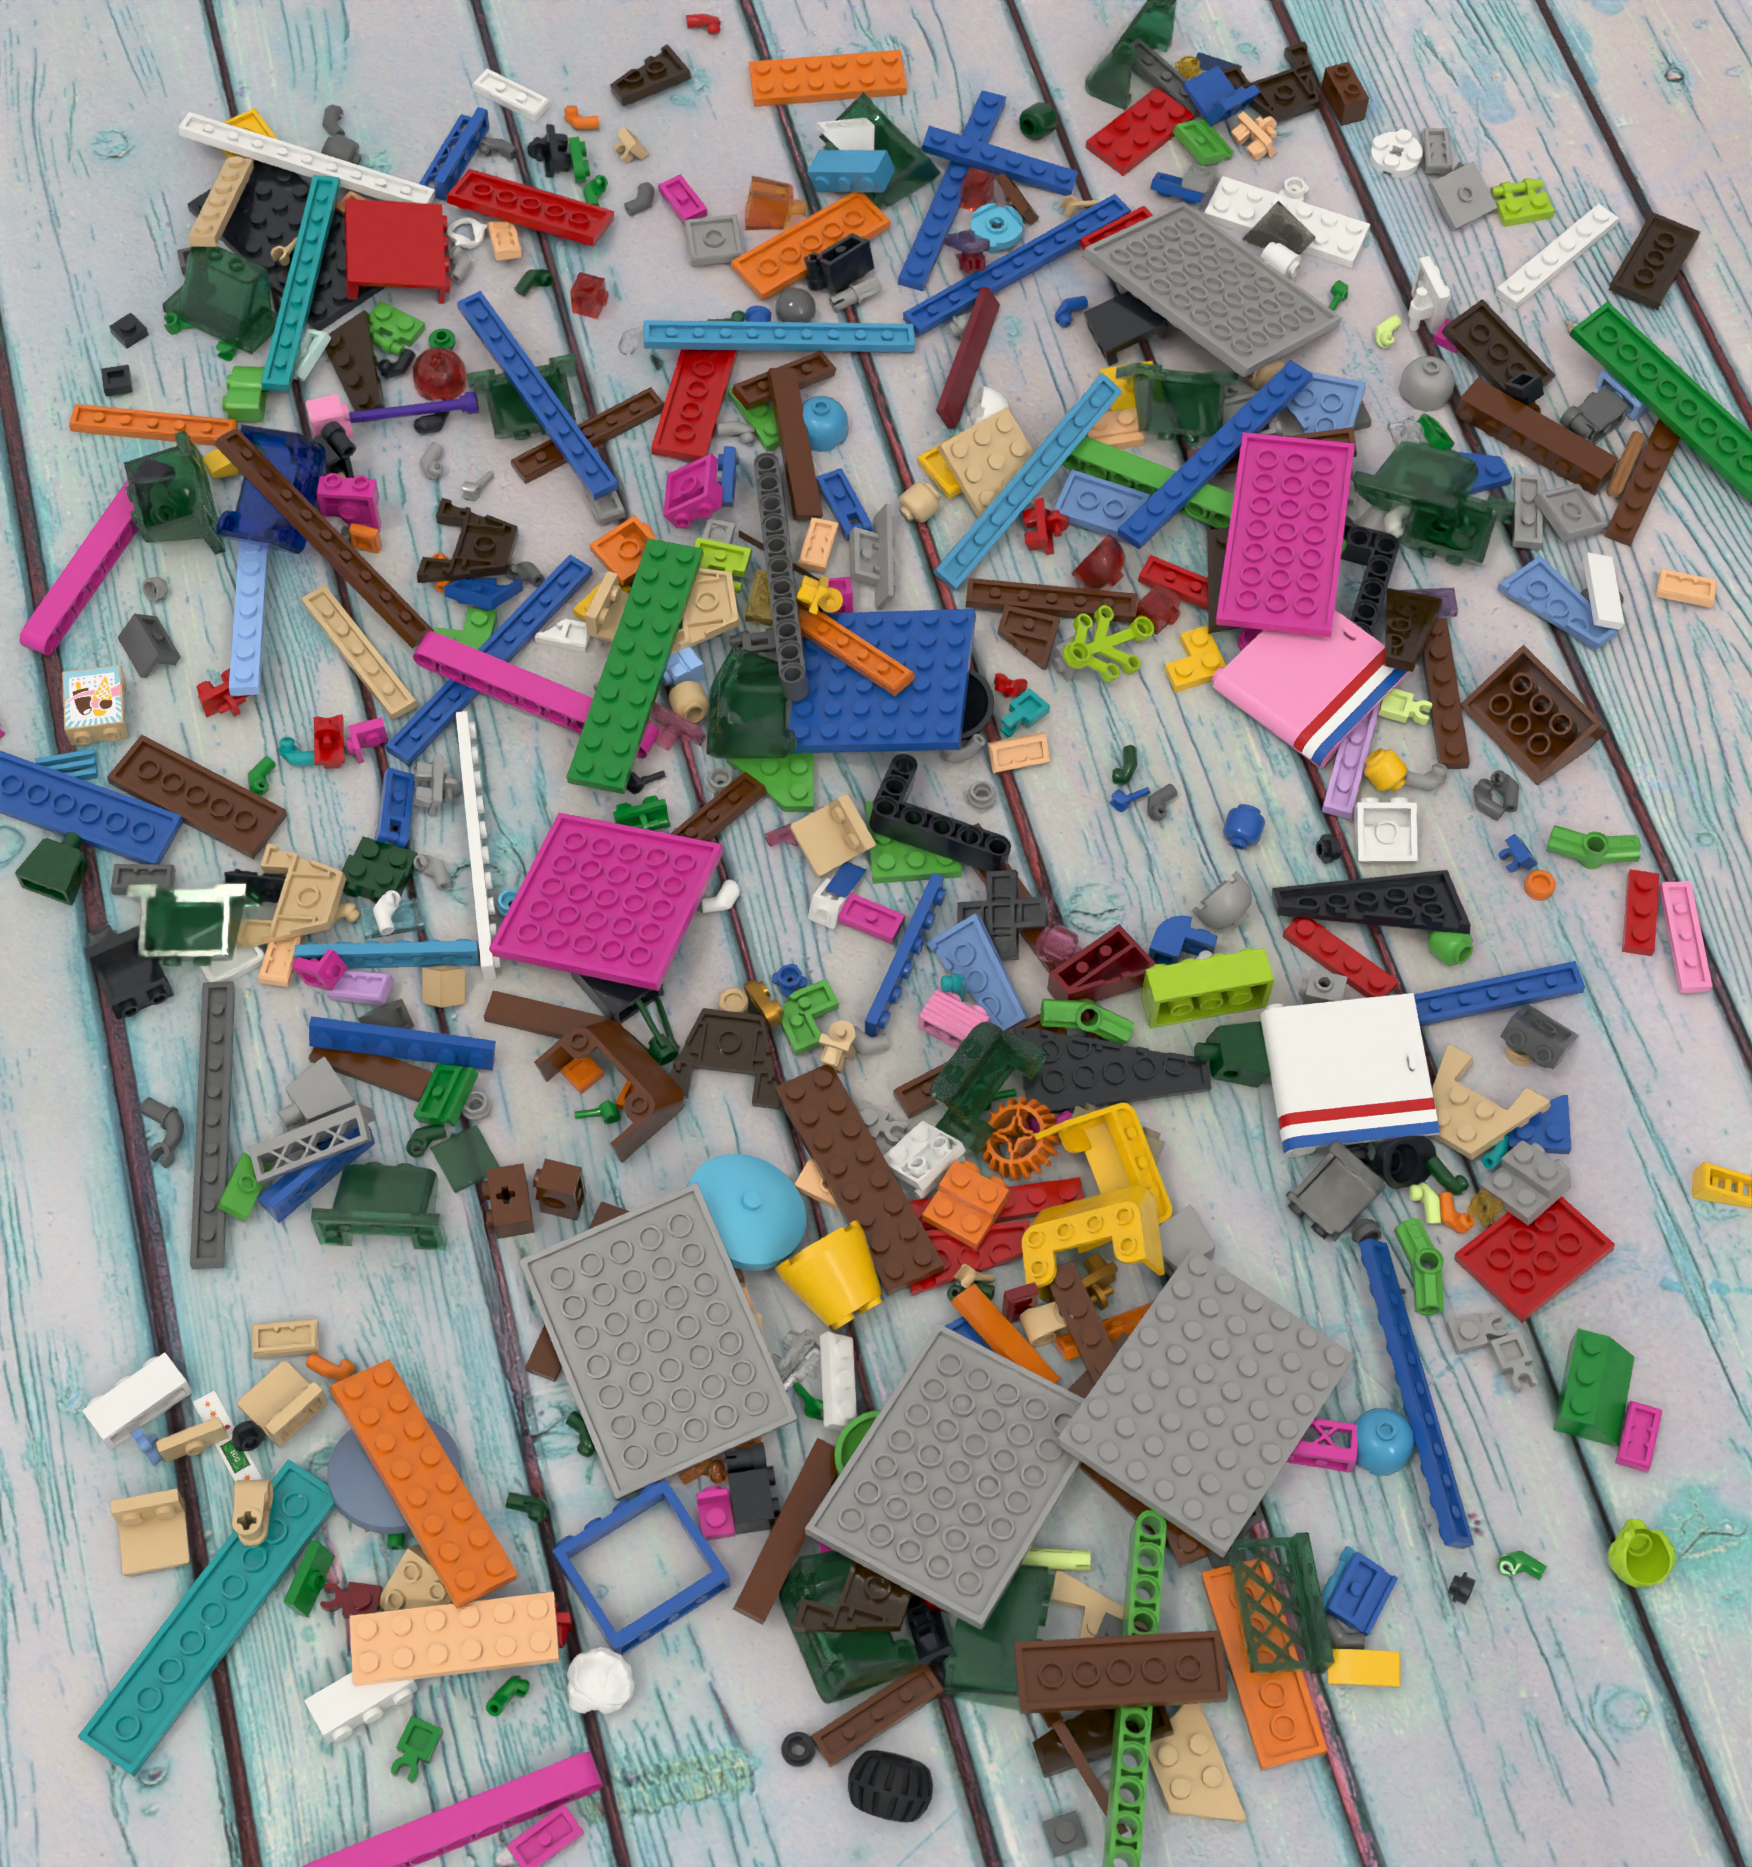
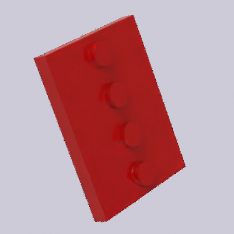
M1561 1196L1529 1225L1519 1220L1510 1212L1506 1213L1457 1251L1454 1260L1523 1323L1614 1250L1615 1243Z

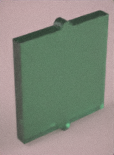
M477 1125L457 1135L452 1133L450 1138L430 1147L454 1193L473 1184H481V1180L487 1178L486 1169L500 1167Z

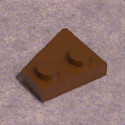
M1005 605L998 626V635L1038 667L1046 670L1060 624V617Z

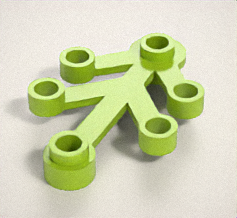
M1103 605L1094 613L1097 625L1092 643H1085L1087 630L1093 624L1091 617L1082 613L1073 620V627L1076 630L1074 640L1063 648V658L1072 668L1082 669L1087 666L1100 672L1101 678L1110 683L1119 677V667L1114 663L1107 664L1092 655L1097 653L1120 663L1126 673L1133 674L1141 667L1140 659L1136 655H1128L1113 647L1130 640H1147L1154 633V624L1149 618L1139 616L1129 625L1128 629L1107 636L1109 623L1113 619L1114 613L1109 606Z

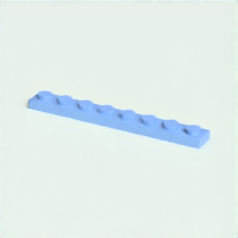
M269 519L241 520L229 678L231 696L260 694L271 528Z

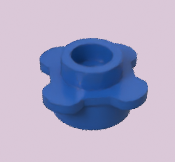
M795 964L785 965L772 975V982L778 984L781 988V994L785 997H789L794 991L804 988L808 984V979L802 976L800 969ZM791 978L793 981L788 982L787 979Z

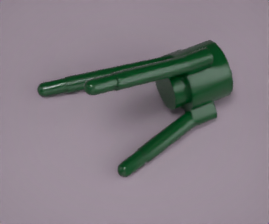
M659 997L655 999L666 1036L660 1034L641 999H636L635 1002L654 1036L648 1042L649 1049L628 1030L627 1032L660 1066H664L676 1059L679 1055L678 1049L680 1047L674 1039L662 1001Z

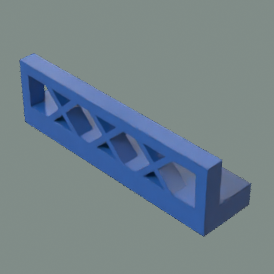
M477 107L472 117L463 114L459 116L419 184L429 188H433L428 186L429 182L434 181L435 198L447 201V194L459 181L481 144L480 141L490 129L487 109ZM464 124L467 125L464 131L461 132V129L464 126Z
M359 1127L345 1132L343 1136L348 1139L361 1136ZM369 1127L372 1141L285 1174L257 1197L259 1204L280 1223L375 1144L371 1128ZM333 1137L327 1139L318 1148L320 1150L327 1149Z

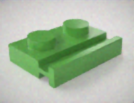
M1205 118L1201 119L1200 122L1193 120L1176 124L1173 133L1202 166L1222 162L1223 158L1230 160L1234 153L1232 148L1208 124Z

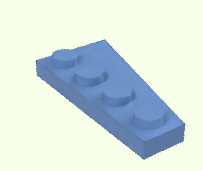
M1541 556L1519 569L1498 585V591L1594 650H1597L1616 637L1618 629L1594 625L1590 602Z
M974 913L926 943L939 956L948 971H951L953 974H961L966 982L965 991L974 998L978 1006L987 1012L990 1021L1000 1033L1013 1028L1014 1024L1019 1025L1030 1019L979 914Z

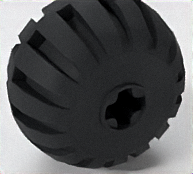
M869 1750L858 1757L849 1772L848 1793L852 1804L862 1812L891 1821L909 1823L918 1820L927 1810L933 1796V1781L929 1768L917 1760L896 1753Z

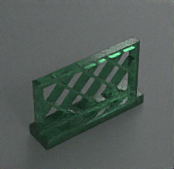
M1309 1532L1296 1533L1293 1537L1235 1540L1229 1548L1228 1554L1251 1674L1311 1670V1674L1324 1673L1335 1661ZM1271 1548H1285L1287 1561L1283 1567L1267 1555ZM1239 1549H1248L1258 1557V1560L1251 1569L1240 1561ZM1261 1561L1277 1572V1575L1270 1584L1254 1572ZM1280 1576L1292 1585L1293 1594L1289 1599L1273 1587ZM1248 1578L1265 1590L1257 1601L1245 1591L1244 1584ZM1268 1593L1284 1605L1276 1616L1260 1604ZM1286 1609H1289L1299 1619L1300 1625L1295 1632L1279 1619ZM1255 1610L1271 1622L1264 1633H1261L1251 1623L1250 1616ZM1274 1625L1290 1638L1283 1649L1266 1637ZM1293 1641L1305 1650L1307 1661H1296L1286 1653V1650ZM1261 1643L1277 1655L1272 1663L1259 1664L1256 1649Z

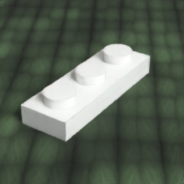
M828 1331L820 1335L824 1428L842 1432L845 1426L857 1417L853 1338Z

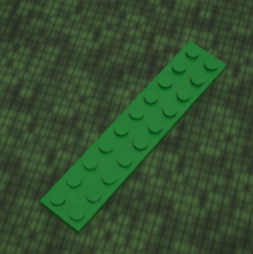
M1608 301L1571 330L1569 336L1752 504V433Z
M648 538L566 777L568 783L625 794L704 556L703 548Z

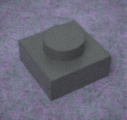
M1076 1811L1043 1821L1042 1826L1054 1858L1087 1847L1088 1843Z

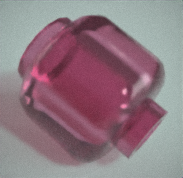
M1054 923L1050 927L1044 926L1034 945L1038 949V957L1056 967L1082 949L1077 946L1079 941L1078 935L1058 923Z

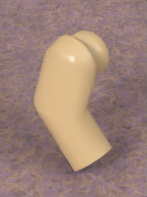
M352 902L339 904L333 925L343 917L346 918L347 922L353 923L361 916V911Z

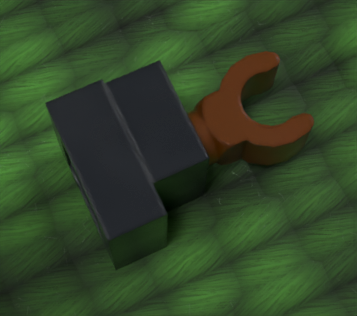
M1523 370L1504 384L1506 393L1540 413V407L1535 401L1544 395L1542 377Z

